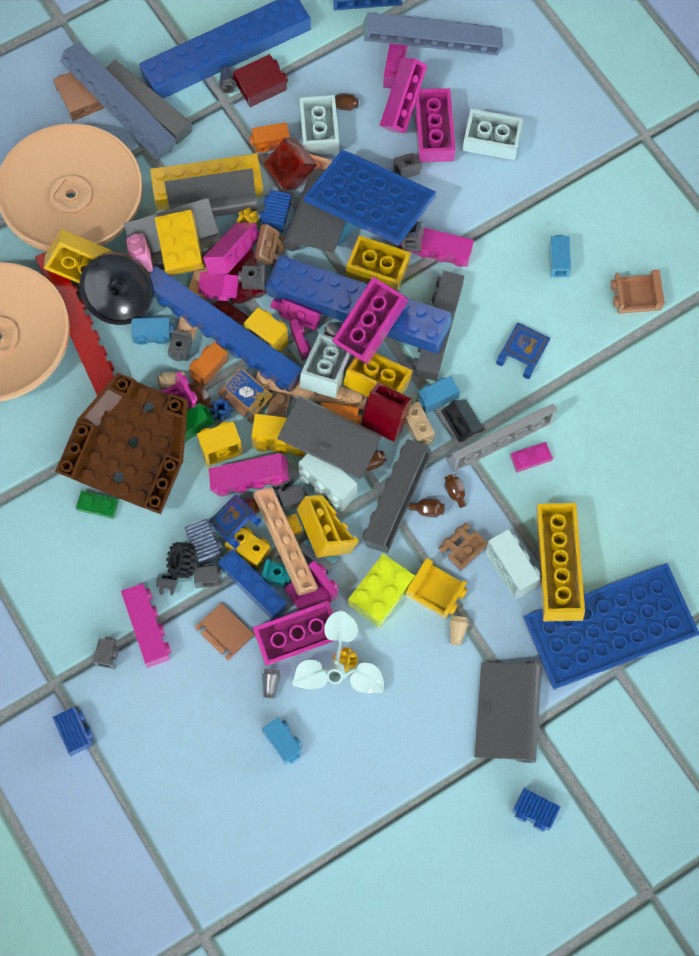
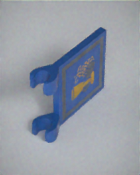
M517 322L497 357L496 364L503 366L507 356H510L527 364L523 377L530 379L551 338Z
M237 494L209 520L234 549H237L240 545L234 535L248 520L257 527L263 521Z

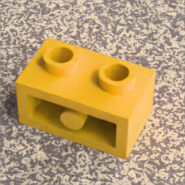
M247 527L241 528L234 535L240 543L237 549H234L227 542L225 543V548L227 551L233 549L250 566L258 570L271 552L269 542L262 537L259 539L255 537L254 533Z

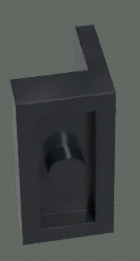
M466 399L453 400L441 410L459 442H464L473 433L484 431Z

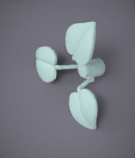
M339 610L334 612L326 621L325 635L331 641L338 640L335 662L327 669L322 668V664L318 660H303L296 669L292 685L304 689H318L324 687L328 681L332 684H339L343 678L346 679L348 675L353 673L350 677V683L356 691L361 693L384 692L383 675L380 669L373 663L361 662L357 670L353 668L345 673L344 666L339 663L342 641H352L357 636L358 625L345 611Z

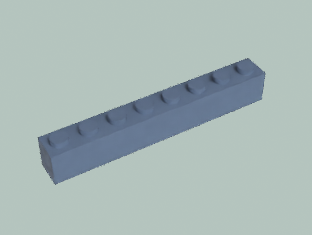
M376 12L367 13L363 21L364 41L497 56L503 48L502 28L494 26L429 20L427 18L420 19L410 16L403 17L393 14L386 15Z
M80 42L63 51L60 61L63 66L141 143L149 154L158 160L172 151L176 139Z

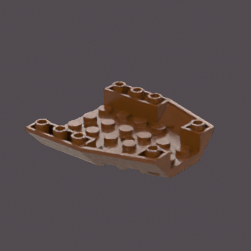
M117 373L77 419L55 472L161 515L184 461L188 400L171 393L169 395L141 384L133 378ZM149 402L153 403V410L151 412H145V404ZM136 437L139 440V444L132 448L129 445V441ZM117 473H123L124 479L120 483H116L114 480Z

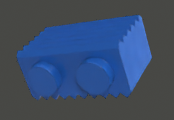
M270 190L269 195H265L264 206L266 207L265 211H261L259 220L262 222V225L267 224L281 233L284 232L292 202V194Z
M72 707L52 717L70 756L93 746L91 740L94 737L90 728L85 729L83 722L86 719L81 710L77 711L75 707Z
M523 788L512 813L515 814L514 817L522 822L528 820L534 824L533 827L544 832L551 829L561 806Z

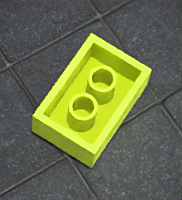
M382 554L349 597L348 606L380 628L405 595L415 575L385 554Z

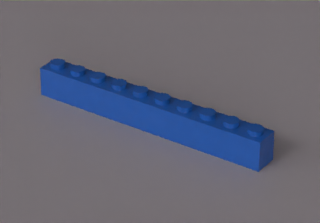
M154 266L153 271L149 272L154 287L153 297L157 299L161 306H167L175 316L184 318L191 327H197L201 330L205 337H211L221 348L228 349L235 358L244 360L249 368L258 370L263 378L275 382L279 389H285L290 392L300 380L303 368L157 266Z

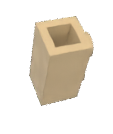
M416 402L410 405L405 425L413 441L427 445L432 444L435 432L420 403Z

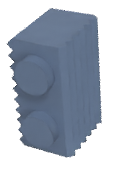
M207 519L184 527L190 543L197 550L195 555L198 556L199 566L222 558L220 552L223 551L220 541H215L213 535L216 532L212 523L208 524Z

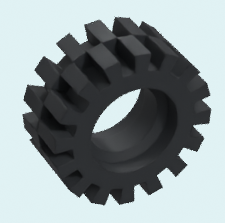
M173 543L169 548L170 551L167 552V555H169L166 558V561H168L166 568H169L167 571L173 577L190 578L193 575L192 572L196 570L194 567L197 566L196 559H198V556L195 555L197 550H195V546L191 543Z

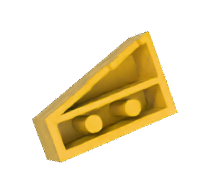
M321 494L304 497L297 511L316 557L350 554L359 540L356 536L353 538L347 530L348 526L345 523H341L336 517V511Z

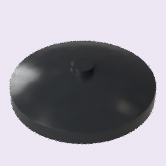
M119 252L100 254L86 265L80 277L79 289L85 306L95 317L113 325L131 324L132 319L142 318L152 304L154 287L150 274L138 260L127 254Z

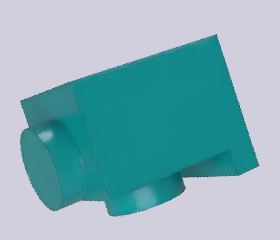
M266 559L261 577L270 585L285 588L286 582L290 583L291 580L285 565ZM274 571H280L281 573L279 575H275Z

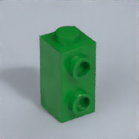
M201 403L187 411L185 442L195 437L201 430L215 424L208 407Z

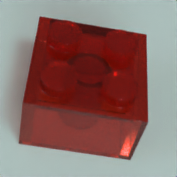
M284 138L263 165L284 190H297L317 166V163L297 139Z

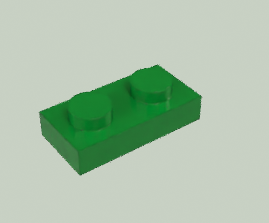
M81 490L76 510L114 519L119 500Z

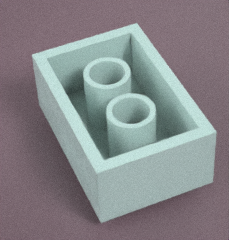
M335 95L299 98L303 152L313 155L339 153Z
M470 109L463 151L515 160L523 118Z
M319 333L301 371L300 388L336 398L346 371L353 360V355L332 342L334 337Z
M307 454L299 462L300 480L305 485H311L317 495L322 494L334 510L338 509L342 512L357 497V483L342 470L310 454Z
M508 529L488 541L485 553L514 599L518 600L536 589L540 580V573L535 566L532 567L527 552L518 545L519 540L514 533L511 534Z

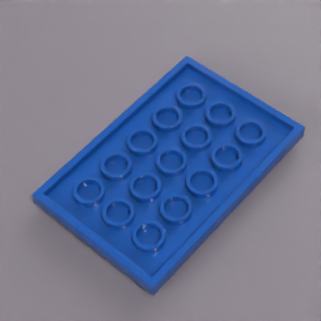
M342 149L306 193L304 202L399 246L436 197V191Z

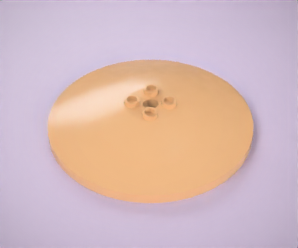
M60 124L36 131L14 146L0 167V214L4 222L22 241L46 252L60 229H64L100 246L109 243L125 230L123 223L133 220L142 199L141 172L130 149L111 133L89 125ZM69 193L76 194L73 198L66 197Z
M0 262V334L3 335L0 340V401H7L34 390L49 378L65 354L70 335L67 308L55 286L46 277L33 269Z

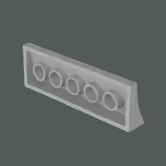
M554 404L542 408L445 456V459L454 473L552 424L557 409Z

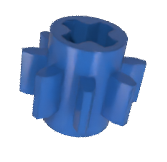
M219 398L217 402L212 401L214 408L209 410L211 414H214V421L219 419L221 422H224L227 418L231 419L229 412H233V407H229V400L225 402Z

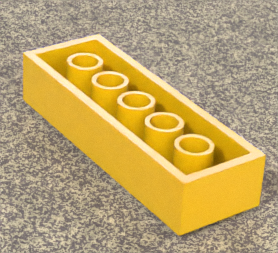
M257 153L150 169L157 211L169 209L164 181L251 168L253 169L256 197L263 196V183Z
M576 503L537 504L536 525L543 621H582L585 614L577 505Z

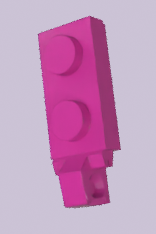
M274 298L270 305L271 308L278 310V314L289 321L297 319L299 325L302 324L304 327L316 330L322 314L321 311L283 298V300Z

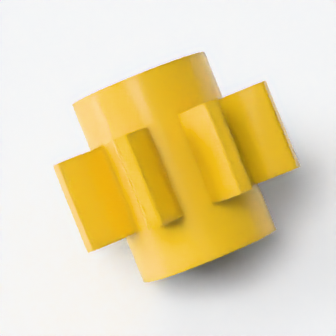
M250 207L238 212L240 217L236 219L238 223L255 224L260 220L257 211H251Z
M348 647L342 648L339 657V663L344 666L345 672L355 668L358 663L356 651H351V648ZM336 653L334 654L333 662H335Z

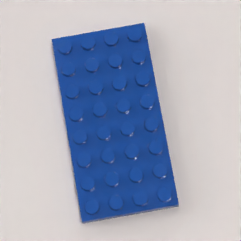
M668 563L584 593L585 614L582 621H543L542 609L523 616L525 625L553 690L699 636L698 628Z

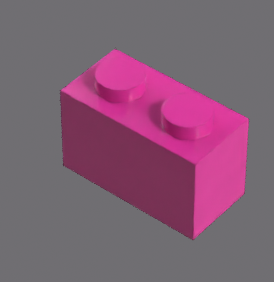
M200 271L198 294H205L207 299H216V296H218L217 300L222 301L236 298L239 276L208 274V272Z

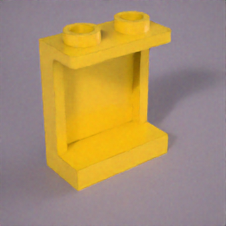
M426 558L408 587L406 596L447 619L449 614L453 616L458 607L456 604L458 599H463L468 589L465 588L467 581H459L433 566V561Z

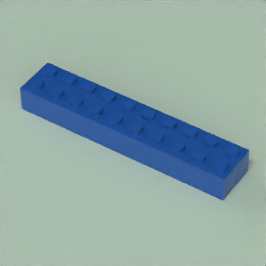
M275 0L139 63L141 76L147 86L164 99L220 73L223 67H233L310 31L311 17L300 0Z
M282 255L279 256L265 284L267 294L270 297L281 300L283 298L291 299L321 311L322 315L342 322L346 320L368 284ZM407 298L408 303L386 337L438 354L452 323L451 312Z

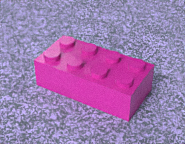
M450 88L420 89L414 105L418 159L421 160V163L454 161L455 138Z
M373 277L332 342L368 365L408 303V299Z
M329 601L321 602L252 627L266 666L334 642L325 635L326 621L333 614Z

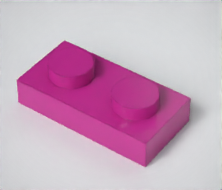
M297 319L290 321V330L303 361L308 358L311 346L309 341H305L303 337L305 335L303 325H299Z
M546 442L510 454L517 473L553 460Z

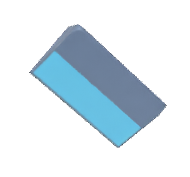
M309 538L299 546L304 558L311 563L315 561L318 565L322 564L327 574L332 571L340 560L336 556L317 558Z

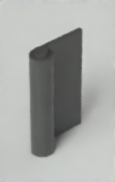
M252 168L164 181L169 209L208 198L214 217L237 214L249 207L251 211L258 210Z
M313 169L310 172L283 240L285 248L289 251L299 250L301 245L333 253L336 250L346 221L304 202V196L322 175L323 170Z
M208 198L123 223L127 236L130 237L133 234L143 233L150 249L152 267L157 266L161 270H165L155 217L191 210L195 217L202 257L204 258L221 239Z
M299 396L298 399L294 397L290 405L292 410L277 439L362 479L382 435L302 396Z
M526 661V663L481 662L475 758L513 759L522 763H536L542 666L538 665L537 661Z

